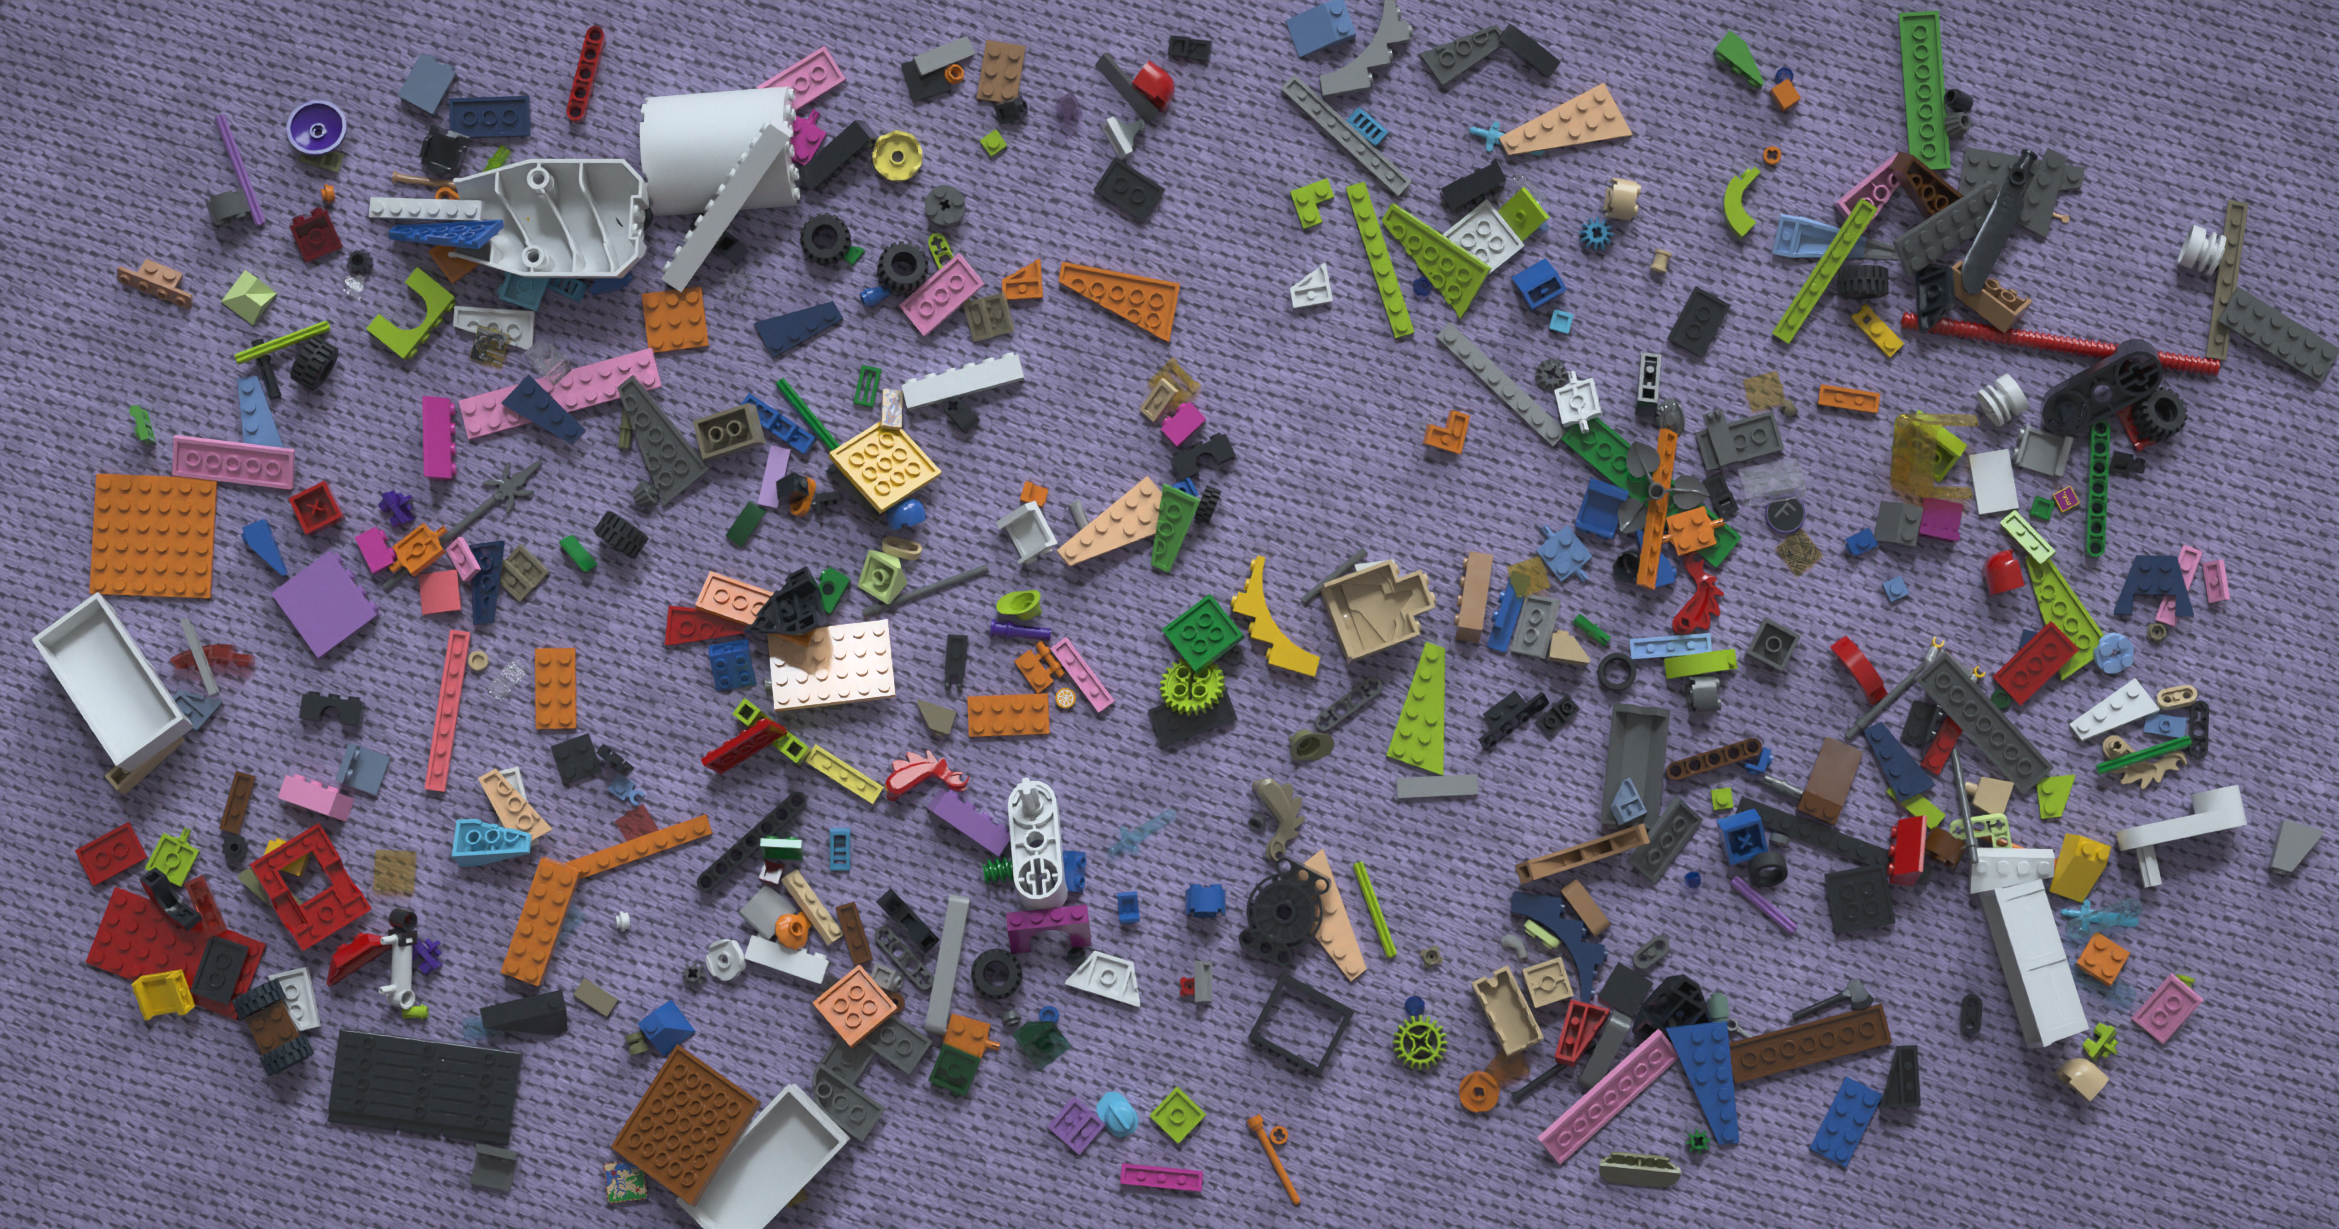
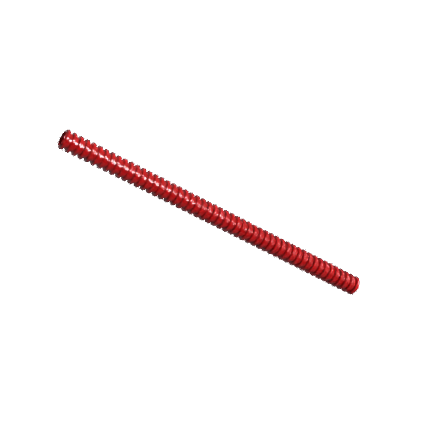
M1905 311L1901 320L1902 329L1908 328V330L1914 329V331H1918V313L1914 315L1913 312L1908 314ZM1942 317L1927 332L1939 333V335L1945 334L1946 336L1950 334L1952 337L1957 335L1958 338L1963 336L1964 339L1970 337V340L1976 338L1977 341L1982 339L1983 342L1989 340V343L1995 341L1996 344L2001 342L2002 345L2007 343L2008 346L2014 344L2015 347L2020 345L2021 348L2026 346L2028 349L2032 347L2034 350L2036 348L2039 350L2045 349V351L2051 350V352L2057 351V353L2076 354V356L2082 355V357L2087 355L2088 358L2093 356L2095 359H2098L2100 357L2101 360L2111 356L2119 345H2113V343L2108 345L2107 342L2102 344L2100 341L2095 343L2094 340L2089 342L2088 339L2082 341V338L2076 340L2075 337L2070 339L2069 336L2063 338V335L2057 337L2056 334L2051 336L2050 333L2045 335L2043 332L2039 334L2037 331L2032 333L2030 330L2026 332L2024 329L2020 331V329L2014 330L2010 328L2004 333L1994 325L1989 326L1985 324L1984 326L1982 323L1978 325L1976 322L1971 324L1970 321L1965 323L1964 320L1958 322L1957 319L1952 321L1951 318L1945 320V317ZM2163 351L2157 352L2161 365L2165 370L2169 368L2171 371L2175 369V371H2188V373L2194 372V374L2200 373V375L2206 374L2216 377L2219 373L2220 362L2218 359L2213 361L2212 358L2207 360L2206 357L2200 359V356L2194 358L2193 355L2188 357L2187 354L2182 356V354L2176 355L2174 352L2171 354L2167 351L2165 353Z

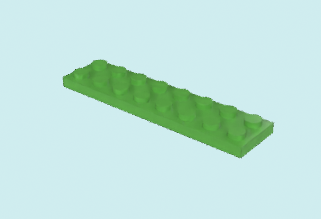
M1939 11L1899 13L1898 25L1908 154L1914 155L1932 171L1950 170L1949 138L1944 126V118L1947 117L1946 103L1944 102L1945 86Z

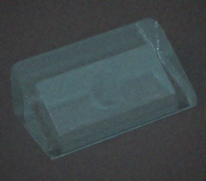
M481 1017L462 1018L464 1038L505 1036V1031L483 1028Z

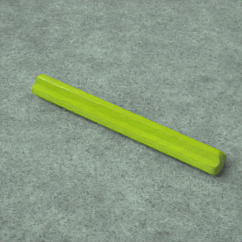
M323 321L234 355L235 361L240 365L329 332L330 325L328 321Z
M1362 861L1353 864L1355 874L1386 957L1391 958L1397 955V951L1364 863Z

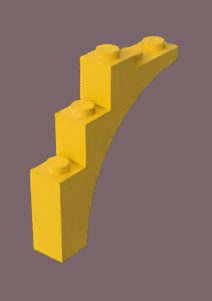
M1257 555V559H1252L1249 571H1253L1251 579H1246L1243 589L1247 593L1238 591L1237 596L1233 595L1230 607H1233V613L1256 619L1255 622L1251 621L1248 633L1251 634L1250 639L1273 645V648L1268 647L1265 659L1269 660L1268 665L1314 678L1320 657L1306 652L1292 643L1273 621L1266 606L1263 593L1262 573L1265 557Z

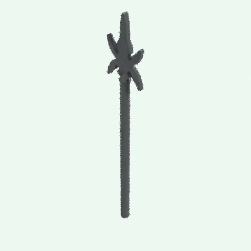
M539 460L522 472L514 473L511 475V479L507 478L510 475L511 462H508L503 470V481L491 479L483 482V485H500V488H495V494H492L488 500L439 539L441 546H444L495 503L505 500L506 496H509L506 513L508 514L514 505V495L528 496L533 494V490L521 489L517 491V487H522L525 484L526 479L541 465L542 461ZM404 567L382 586L388 591L410 572Z

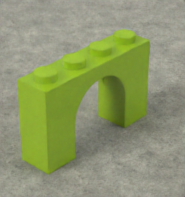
M418 267L407 278L405 283L423 297L426 302L427 315L423 323L415 329L402 330L378 314L366 328L405 361L408 358L411 360L417 354V347L421 343L424 344L431 336L429 334L431 330L441 325L444 320L442 317L446 312L450 313L454 309V306H456L455 301L457 300Z
M746 698L742 700L732 713L750 728L755 726L756 722L761 719L768 718L772 720ZM787 731L788 734L773 742L772 745L801 766L811 752V749Z

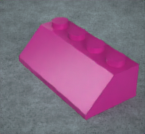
M422 396L424 477L429 481L454 480V475H457V464L453 463V455L457 453L456 443H453V435H456V424L452 423V415H456L455 403H452L450 398Z

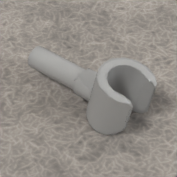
M1730 1019L1736 1023V1027L1731 1029L1727 1026L1729 1031H1736L1745 1038L1752 1037L1738 1026V1022L1735 1019Z

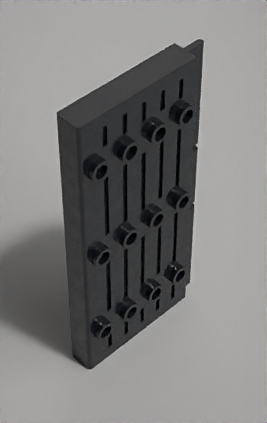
M340 1028L328 1107V1122L395 1130V1123L399 1124L398 1131L439 1136L440 1129H443L442 1137L509 1145L523 1052Z

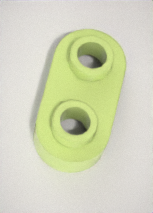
M1529 918L1525 922V932L1534 938L1537 935L1543 939L1541 943L1549 949L1553 947L1558 948L1561 941Z

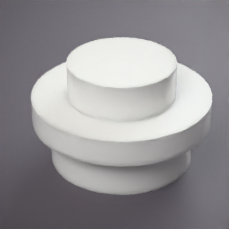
M623 911L619 912L618 916H615L616 928H620L621 932L630 928L628 913H623Z

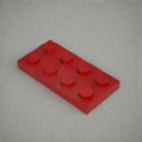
M2050 621L1992 677L2021 706L2080 649Z
M768 718L761 719L756 722L755 726L741 731L739 736L725 741L718 749L709 751L701 759L703 766L723 774L788 733L784 726Z

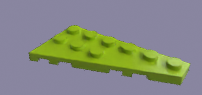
M1392 203L1381 221L1392 235L1405 247V251L1409 256L1413 257L1417 262V266L1433 286L1438 288L1445 297L1446 302L1457 312L1460 319L1463 318L1492 267L1398 205Z
M2028 556L2024 560L2044 626L2052 621L2080 649L2058 670L2062 681L2093 660L2094 648H2097L2100 643L2099 640L2104 634L2052 560H2048L2040 567Z
M1429 642L1425 643L1386 755L1444 776L1445 648Z

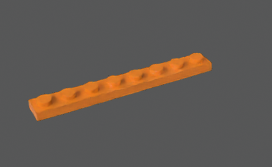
M1667 428L1660 429L1657 452L1660 457V463L1653 472L1652 479L1654 482L1663 485L1665 489H1670L1678 434ZM1665 493L1661 499H1652L1648 505L1639 571L1637 574V585L1648 590H1655L1669 493Z
M707 814L574 859L565 864L583 870L580 879L713 834Z

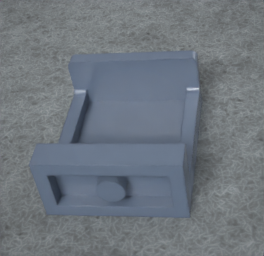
M420 54L398 97L436 117L439 112L438 107L454 78L457 79L458 75L454 72L455 68L445 63L443 66L437 63L438 59L434 56Z

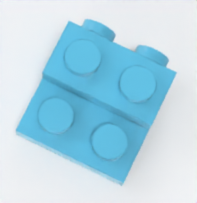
M505 272V282L500 284L497 293L500 295L499 299L512 305L538 312L550 278H525Z

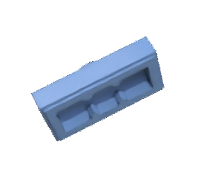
M2157 713L2145 716L2143 732L2181 738L2185 734L2187 718Z

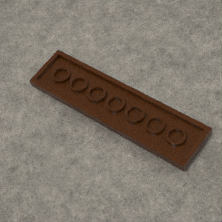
M1882 1003L1869 1006L1866 1009L1854 1010L1730 1042L1734 1084L1892 1043Z

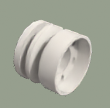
M2192 225L2179 254L2178 264L2191 269L2197 261L2199 262L2198 272L2201 273L2206 266L2205 274L2211 276L2223 257L2226 236L2220 235L2216 241L2217 234L2213 232L2207 240L2205 239L2206 229Z
M2008 374L1994 381L1996 390L1992 386L1987 385L1985 390L1981 389L1976 393L1984 413L1997 427L2004 425V420L2006 422L2011 420L2009 410L2018 416L2029 409L2025 395L2014 379Z

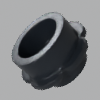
M1073 947L1066 956V959L1072 965L1077 966L1085 961L1086 952L1081 947Z

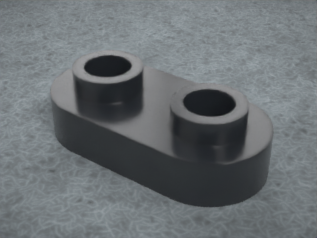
M1968 994L1961 1001L1959 1026L1962 1032L1968 1035L1977 1033L1981 1027L1983 1003L1976 994ZM1970 1000L1974 1001L1975 1006L1973 1008H1970L1968 1006V1002ZM1967 1021L1973 1022L1972 1028L1966 1026Z

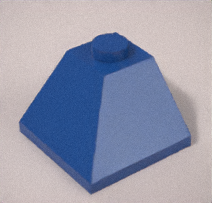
M672 999L637 1023L663 1056L696 1032Z

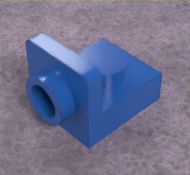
M1870 527L1846 538L1847 543L1845 547L1849 554H1853L1855 557L1879 544Z

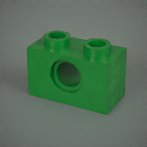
M829 567L828 570L824 569L818 579L821 581L818 587L822 593L825 612L832 615L851 579ZM826 585L834 587V592L831 595L823 593Z

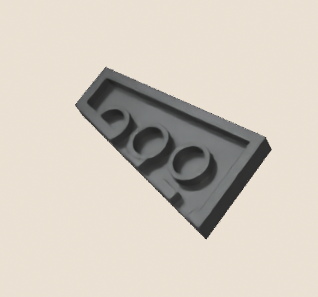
M1494 25L1445 45L1443 44L1434 49L1421 52L1419 55L1443 87L1503 46L1498 40L1503 32L1498 25Z
M2047 148L2022 196L2024 208L2016 223L2045 238L2048 235L2066 161L2065 156L2050 148Z

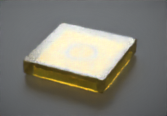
M376 850L373 890L414 892L417 852Z

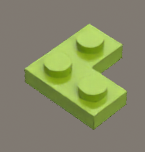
M1328 178L1290 191L1303 230L1321 224L1322 219L1316 204L1334 198Z

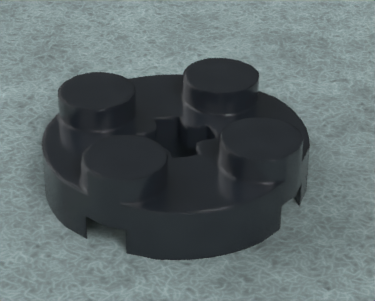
M604 743L596 752L626 777L635 768L627 761L623 763L624 759L615 751L612 752V749Z

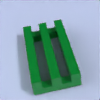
M866 365L861 366L853 404L869 408L874 407L882 369ZM865 370H869L863 400L859 401ZM874 371L876 372L870 403H868L867 397Z

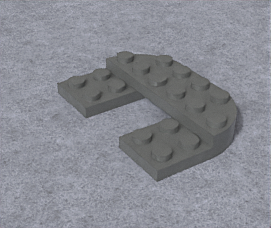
M894 1014L852 1049L838 1035L816 1066L813 1074L812 1090L817 1106L833 1122L863 1142L886 1108L855 1087L854 1084L876 1052L910 1075L933 1041Z

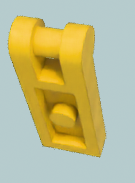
M1864 304L1860 308L1861 311L1857 314L1854 313L1850 318L1890 358L1904 343L1867 304ZM1866 316L1871 319L1867 324L1863 322Z

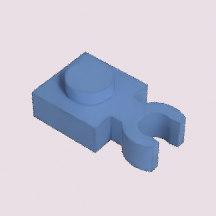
M620 773L617 774L607 789L623 801L629 797L631 803L639 806V803L635 801V796L639 794L645 797L642 791H634L633 788L636 784Z

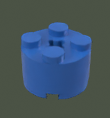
M1190 884V888L1185 890V915L1189 916V913H1193L1195 918H1216V913H1221V917L1225 916L1226 890L1222 889L1221 884H1211L1210 887H1202L1201 884Z

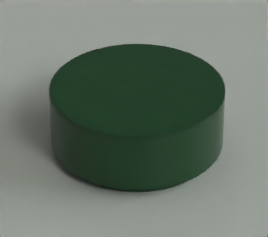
M1998 689L1992 693L1990 700L1999 709H2005L2011 703V695L2004 689Z

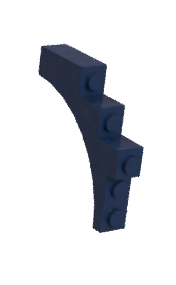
M1512 892L1510 913L1523 915L1540 922L1564 943L1578 971L1580 1002L1590 1004V1001L1594 1000L1595 989H1592V981H1596L1597 969L1594 968V965H1603V961L1607 962L1608 950L1605 949V945L1581 942V938L1586 936V926H1583L1584 921L1559 918L1560 915L1564 914L1565 903H1561L1562 898Z

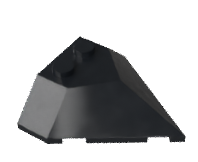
M807 566L789 574L784 580L786 584L780 591L776 590L756 614L757 618L752 625L748 624L744 628V632L804 635L828 623L822 593Z
M1685 974L1667 977L1641 1004L1632 1027V1033L1646 1040L1659 1029L1668 1041L1672 1042L1666 1030L1667 1027L1712 1023L1699 983Z

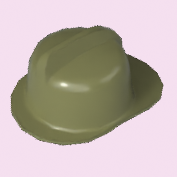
M1308 729L1299 730L1288 738L1291 746L1290 755L1297 761L1319 760L1328 756L1334 748V740L1330 735L1313 733Z

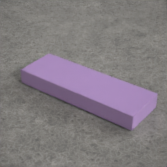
M771 445L758 505L778 509L780 500L777 498L776 481L786 475L791 453L790 449Z

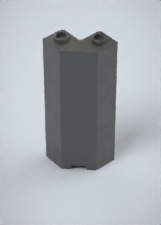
M1613 703L1600 824L1608 825V829L1620 830V827L1631 828L1644 823L1648 833L1658 821L1670 716L1669 709ZM1630 777L1647 813L1619 825L1610 807L1622 781Z

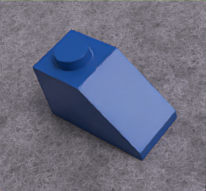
M630 270L623 278H597L589 292L596 296L622 290L624 286L628 287L632 282L633 273Z

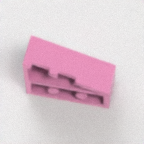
M294 774L293 777L285 776L278 798L347 821L354 798L339 794L340 789L329 785L327 789L322 788L323 783L312 779L310 783L305 782L306 777Z

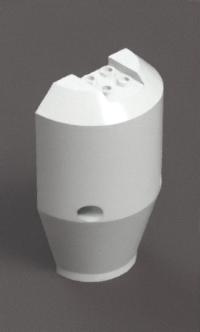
M528 159L468 177L454 178L453 180L458 191L459 200L484 201L483 220L503 219L504 228L498 232V235L493 236L488 243L479 249L456 247L454 252H448V256L451 258H462L525 278H623L645 254L647 246L643 243V227L645 221L644 210L649 208L647 188L643 178L625 159ZM616 218H618L623 227L617 223Z

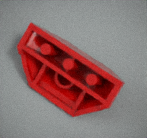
M361 932L352 938L354 941L349 945L346 943L340 945L335 949L336 953L332 955L326 980L327 986L332 987L391 949L392 944L382 945L380 939L384 936Z

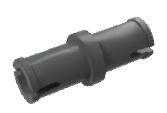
M1766 773L1762 786L1777 791L1779 795L1784 794L1797 801L1800 800L1804 789L1787 783L1785 779L1782 781Z

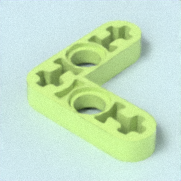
M1996 813L1971 817L1972 826L1976 822L1984 824V829L1981 831L1973 829L1975 838L1991 835L1994 848L2012 849L2009 824L2004 814ZM1963 819L1954 820L1949 825V833L1956 839H1966ZM1996 820L2001 821V827H1997ZM1987 821H1990L1991 829H1988ZM1956 826H1960V829H1962L1961 833L1957 834V831H1955ZM1999 838H2005L2008 840L2006 846L2000 847L1996 844V841Z

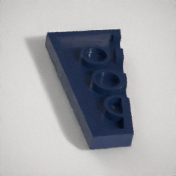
M530 375L501 402L502 405L571 445H574L586 432Z
M500 540L469 545L473 556L481 568L471 579L473 625L494 623L505 541Z
M1882 722L1862 731L1898 803L1936 786Z

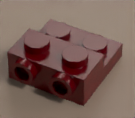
M317 207L310 211L311 215L306 217L298 215L291 219L292 223H289L291 232L305 262L343 247L327 208L322 210L321 207Z

